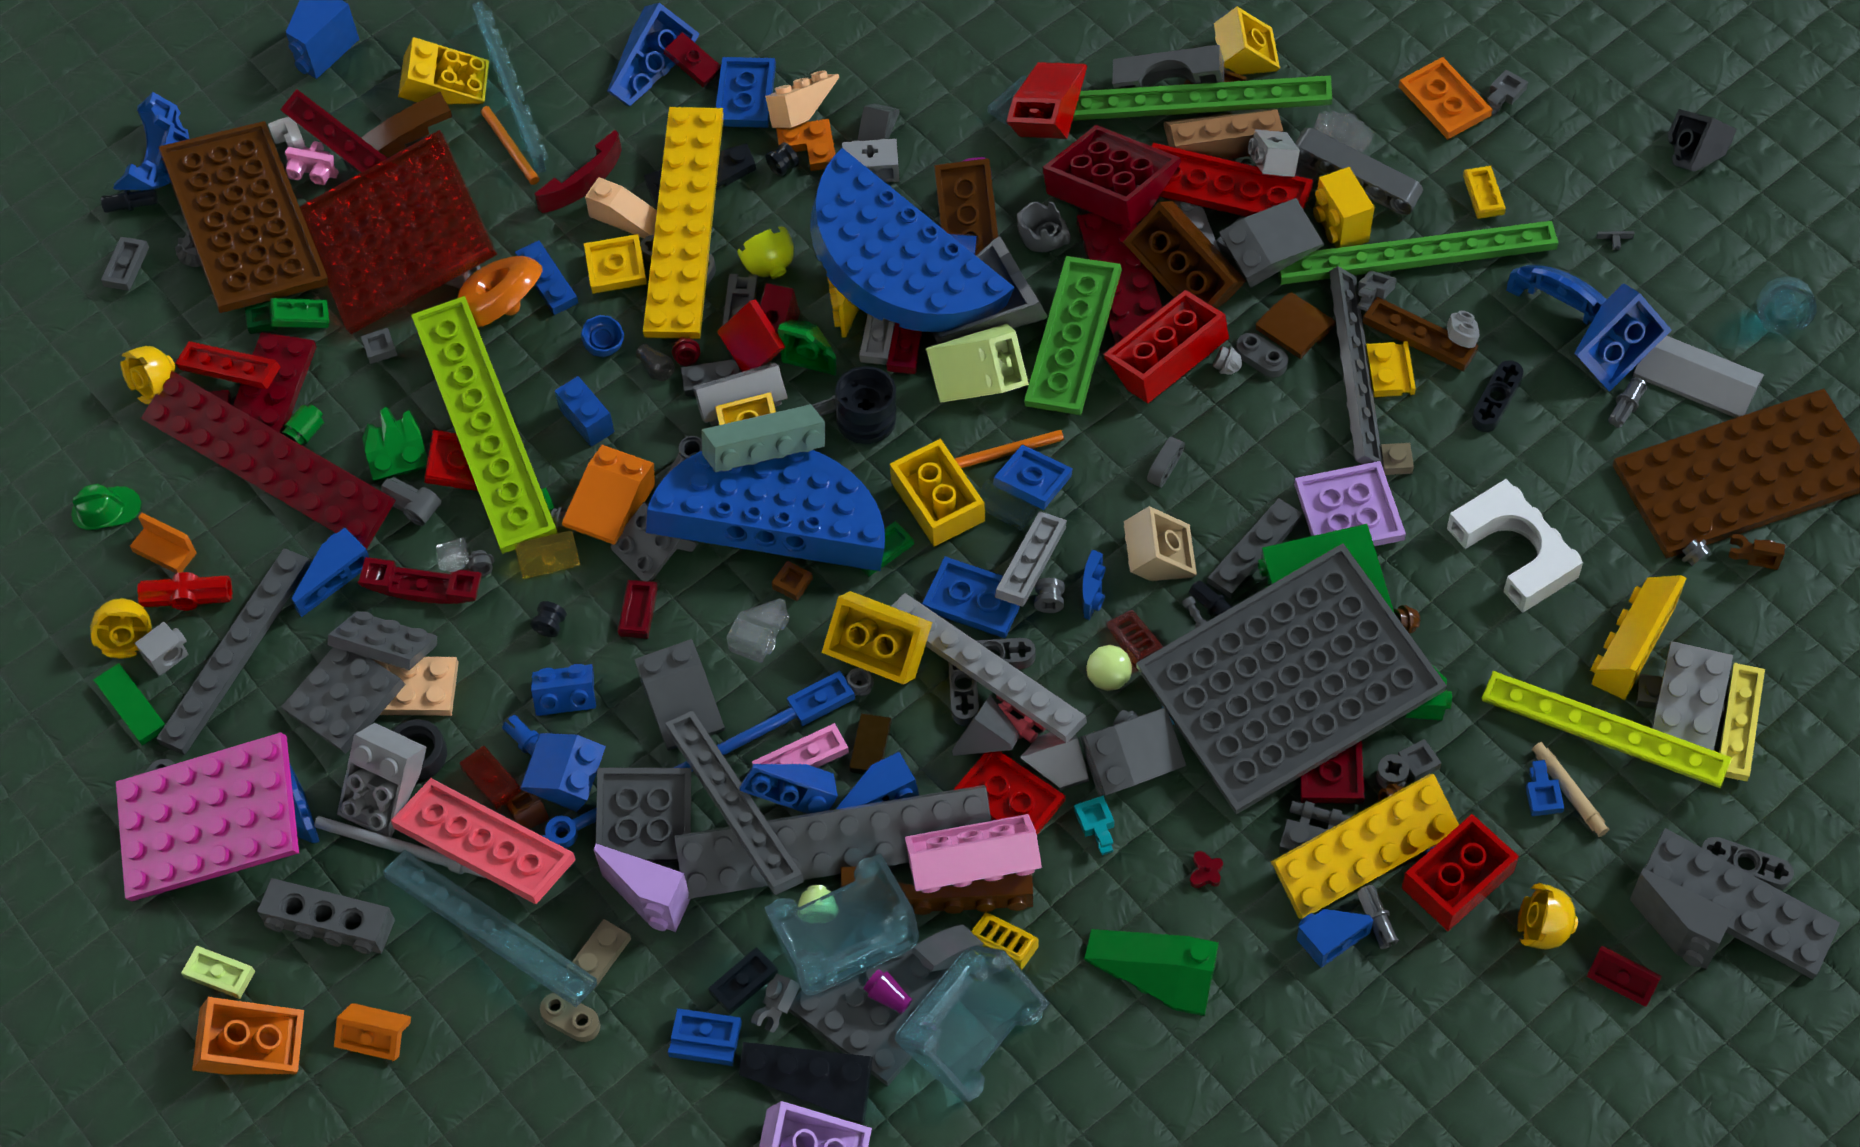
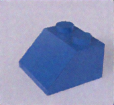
M540 733L520 789L577 812L588 800L606 746L574 734Z

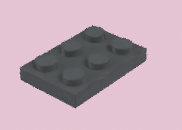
M356 611L328 634L327 645L410 670L437 646V636L427 633L421 628H410L400 625L395 620H384L374 617L368 612Z

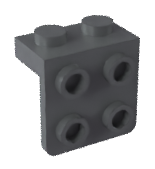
M643 502L626 524L623 534L619 537L616 544H611V549L642 581L651 582L676 549L692 552L699 543L692 540L646 533L649 503Z

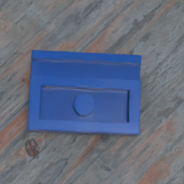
M677 1008L671 1044L668 1049L669 1057L733 1066L734 1054L742 1024L741 1017Z

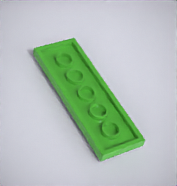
M1066 256L1024 402L1026 407L1075 415L1082 414L1122 271L1121 264Z

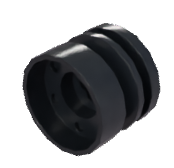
M863 366L853 368L844 373L838 380L835 390L836 422L839 431L845 438L861 444L877 443L887 438L895 429L896 386L894 380L887 372L876 367Z

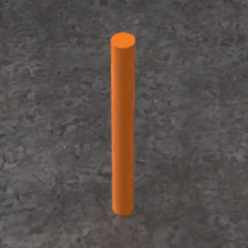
M489 106L483 107L480 112L529 183L531 185L537 184L540 178L491 108Z
M1057 430L954 459L960 468H965L1013 455L1021 445L1035 449L1064 441L1062 430Z

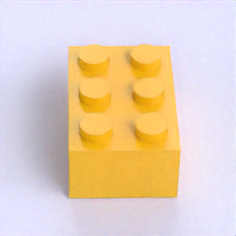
M941 439L890 463L892 485L934 547L985 522L984 501Z
M849 591L838 596L821 653L904 685L916 678L932 622Z

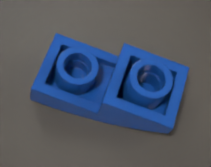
M1092 550L1088 557L1083 576L1082 607L1084 618L1090 620L1094 610L1099 611L1105 598V595L1102 594V579L1106 567L1103 566V553Z

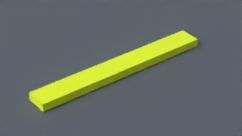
M1492 671L1481 698L1483 702L1721 788L1732 760L1730 756Z

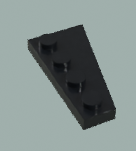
M743 1042L739 1075L865 1123L873 1057Z

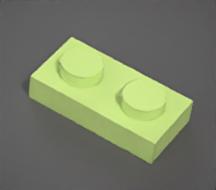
M196 945L181 974L188 980L240 999L255 970L250 965Z

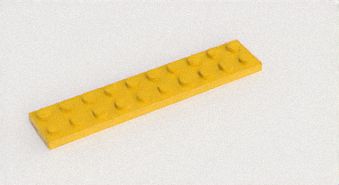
M669 107L643 326L644 338L690 337L691 339H700L724 118L723 108Z

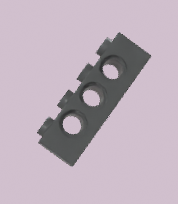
M271 878L257 911L268 929L281 932L283 929L293 931L294 934L304 939L320 938L327 944L340 947L341 944L352 946L354 950L363 954H370L371 951L382 954L395 922L389 907ZM302 908L299 913L290 915L294 909ZM331 915L330 919L326 922H319L322 917ZM357 922L361 923L358 928L354 930H348L352 924Z

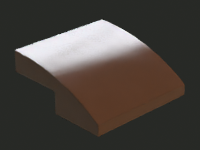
M1290 292L1272 306L1255 325L1257 331L1299 359H1302L1315 343H1321L1334 328L1336 321Z

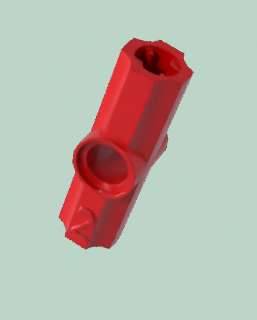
M180 572L175 574L173 579L140 581L137 587L138 603L142 607L172 606L177 610L189 611L195 609L198 604L230 602L233 590L229 575L198 577L193 573Z

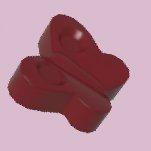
M1203 851L1195 852L1193 862L1197 870L1190 877V885L1194 888H1200L1207 884L1213 887L1219 886L1221 880L1219 872L1223 867L1222 859H1211Z

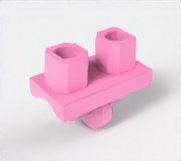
M314 141L310 148L303 147V149L287 147L285 151L288 160L286 166L288 178L299 181L304 172L310 173L311 181L319 185H325L329 177L337 178L339 171L335 168L334 156L330 155L329 151H324L322 142Z

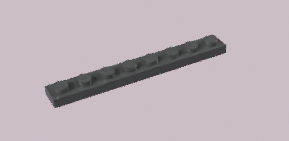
M1337 266L1329 271L1330 289L1333 295V311L1337 323L1336 333L1339 339L1340 359L1344 373L1343 382L1347 395L1346 404L1350 416V431L1354 445L1353 454L1356 461L1361 464L1380 461L1382 466H1384L1361 309L1356 308L1360 302L1356 276Z
M285 548L282 550L156 738L160 745L186 755L311 564L309 558Z
M694 711L665 722L667 732L774 895L803 883L801 871L751 796L739 790L742 783Z

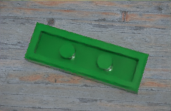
M120 663L93 679L141 746L160 734L165 723Z

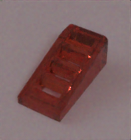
M1133 610L1106 622V626L1121 648L1128 654L1131 663L1137 671V662L1163 648L1159 640ZM1129 620L1132 622V624L1122 629L1118 628L1119 625ZM1134 629L1137 630L1136 633L1128 637L1124 635ZM1140 637H1142L1143 639L1135 644L1131 643L1132 641ZM1145 645L1148 646V648L1140 652L1137 650Z

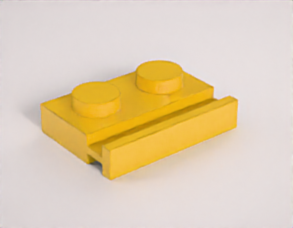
M1403 341V344H1395V342L1366 344L1373 397L1402 396V393L1415 395L1416 387L1408 341Z

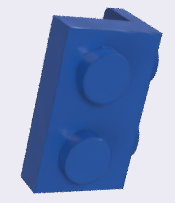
M574 664L567 668H543L532 672L531 692L536 715L541 716L596 708L593 665Z

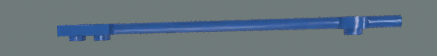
M838 671L787 697V703L790 708L716 746L724 756L797 718L801 726H804L855 700V693L841 671ZM685 761V762L679 764L678 766H676V767H674V768H691V767H690V765L688 764V762ZM597 807L573 820L568 816L562 815L552 818L547 823L545 834L542 836L564 848L572 846L577 840L578 831L596 822ZM561 832L567 833L563 838L557 837Z

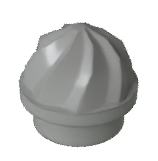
M1222 346L1214 360L1213 367L1218 369L1220 374L1232 375L1241 368L1242 359L1241 355L1233 347L1228 349Z

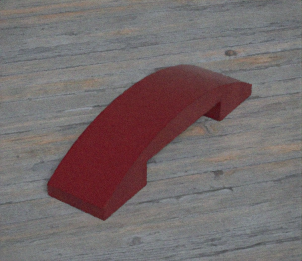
M616 130L612 131L595 145L597 156L563 183L554 177L534 193L538 210L541 213L557 210L574 203L586 196L598 177L605 179L609 175L622 151L619 134Z
M365 557L358 583L360 586L396 598L426 603L456 604L476 601L482 573L452 569L451 574L409 569L396 567L395 561Z

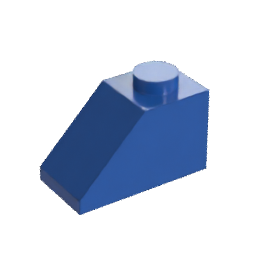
M1323 909L1316 915L1313 913L1308 914L1300 921L1296 940L1319 967L1322 968L1370 934L1374 920L1370 915Z

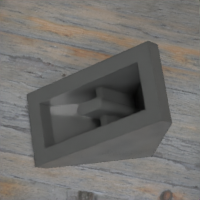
M875 103L864 106L857 141L889 139L900 113L899 109Z

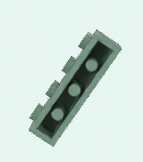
M811 404L702 429V455L715 472L729 471L732 468L755 465L761 461L784 458L787 455L809 452L816 448L825 447V421Z

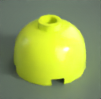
M778 227L780 232L774 234L771 229L757 234L743 244L745 247L743 252L738 249V256L747 271L760 277L771 276L772 279L778 278L787 272L785 268L790 265L794 257V244L786 227Z

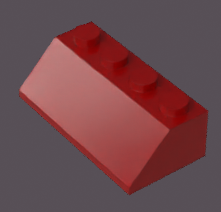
M1184 290L1104 353V358L1127 390L1146 403H1149L1229 339L1226 316L1218 309Z

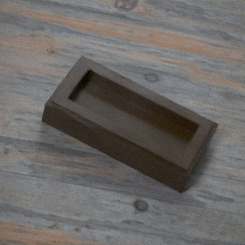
M861 713L849 767L850 772L865 774L871 765L884 759L892 723L891 717Z

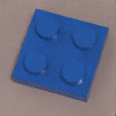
M1021 445L995 475L993 486L1044 510L1071 478L1073 468L1025 445Z

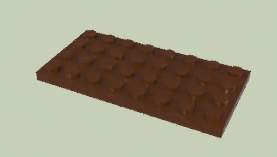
M265 121L159 146L160 155L219 313L270 301L271 298H281L329 285L328 277Z
M1824 388L1615 458L1612 464L1666 559L1682 554V550L1694 539L1698 542L1704 539L1707 542L1705 545L1729 538L1733 534H1741L1860 493V444Z

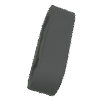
M1172 436L1168 438L1149 470L1147 482L1160 488L1164 486L1183 453L1185 442Z

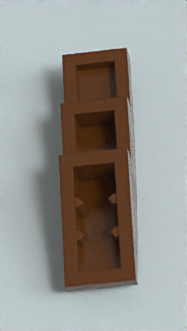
M441 92L390 117L365 134L362 139L390 159L406 152L405 144L429 135L428 127L451 118L452 113Z

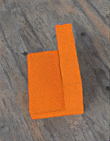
M141 513L138 518L143 526V530L130 545L131 550L176 574L183 572L197 554L189 536L149 515Z
M352 1003L337 1017L334 1047L395 1061L400 1055L402 1032L411 1023V1016Z

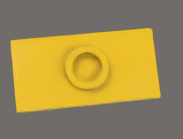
M1485 166L1464 170L1463 178L1477 219L1505 215L1506 208L1492 167Z

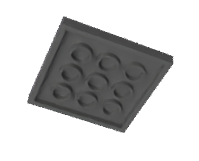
M869 912L798 993L790 1006L789 1012L843 1053L873 1057L871 1074L886 1086H889L969 991V985L947 969L931 971L925 968L921 961L911 952L915 945ZM880 969L884 973L888 971L905 993L913 999L902 1015L867 997L868 993L863 988L876 970Z

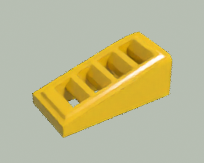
M987 912L984 913L971 931L984 943L982 948L1019 971H1022L1039 947V939ZM987 924L992 925L993 927L986 937L980 935ZM998 930L1003 933L997 942L991 941ZM1011 937L1012 941L1007 948L1003 947L1002 945L1006 939ZM1021 943L1022 947L1017 953L1014 952L1013 949L1016 945Z

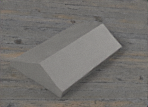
M1669 336L1660 341L1638 363L1633 377L1640 378L1643 381L1735 418L1746 414L1764 374Z

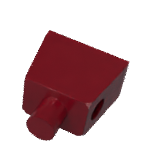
M766 283L760 307L778 334L780 324L790 319L798 321L800 310L793 288Z

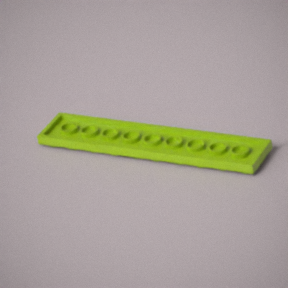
M463 296L411 314L502 554L558 534L466 297Z

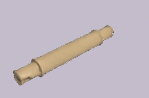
M1542 742L1536 744L1532 751L1537 755V760H1545L1547 773L1553 780H1559L1561 791L1591 830L1595 831L1598 837L1605 835L1610 829L1605 825V820L1601 817L1600 813L1594 808L1549 748H1546Z

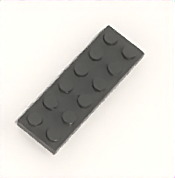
M1666 828L1661 832L1644 867L1735 912L1726 933L1812 980L1817 976L1840 922Z

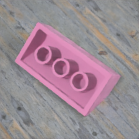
M1029 814L905 837L914 887L916 891L922 890L923 893L936 892L942 886L947 885L965 887L972 884V881L980 879L997 881L1007 874L1029 875L1034 873L1035 869L1042 868L1037 834Z

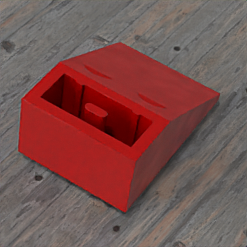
M1038 62L1014 95L1006 122L1019 137L1068 139L1087 65Z

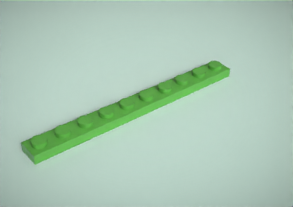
M1331 75L1080 91L1073 121L1332 105Z
M1552 221L1317 250L1279 271L1278 275L1280 284L1283 285L1330 279L1329 271L1337 266L1352 275L1367 274L1370 270L1385 272L1557 250L1558 239Z

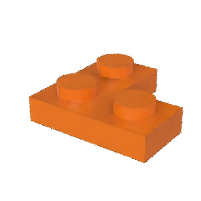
M829 119L804 122L792 128H776L779 145L785 142L795 152L807 150L811 171L826 169V166L836 154Z

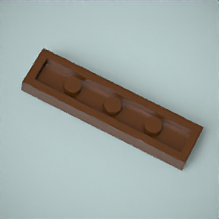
M1376 297L1363 316L1364 324L1401 342L1408 341L1409 346L1463 372L1478 350L1479 345L1477 344L1474 348H1467L1452 342L1448 337L1446 329L1379 297Z

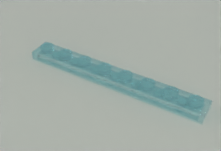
M482 1L474 3L472 6L477 25L536 174L546 172L544 160L548 159L544 144L538 145L537 140H540L537 126L536 124L531 125L529 122L533 120L528 104L524 106L522 104V101H525L521 86H515L514 84L518 81L513 66H507V63H510L505 47L500 48L499 46L503 42L499 30H493L492 28L495 25L491 10H485Z
M406 850L383 870L386 879L573 1006L577 1007L597 986V979Z

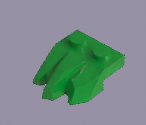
M384 407L380 410L382 426L376 427L373 424H367L362 438L374 483L426 469L428 462L420 427L411 411L404 412L403 418L396 421L389 408Z

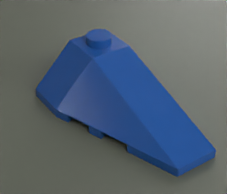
M661 3L645 6L631 31L607 92L626 106H631L658 79L665 76L676 65L664 54L665 48L682 32L694 43L700 33Z

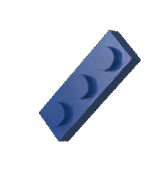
M539 240L515 251L516 256L533 258L542 265V273L534 286L553 315L579 303L576 294Z

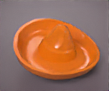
M513 256L494 261L469 276L460 288L457 298L466 297L477 328L488 325L504 314L512 316L519 312L520 300L535 285L542 273L543 267L535 259L526 256Z

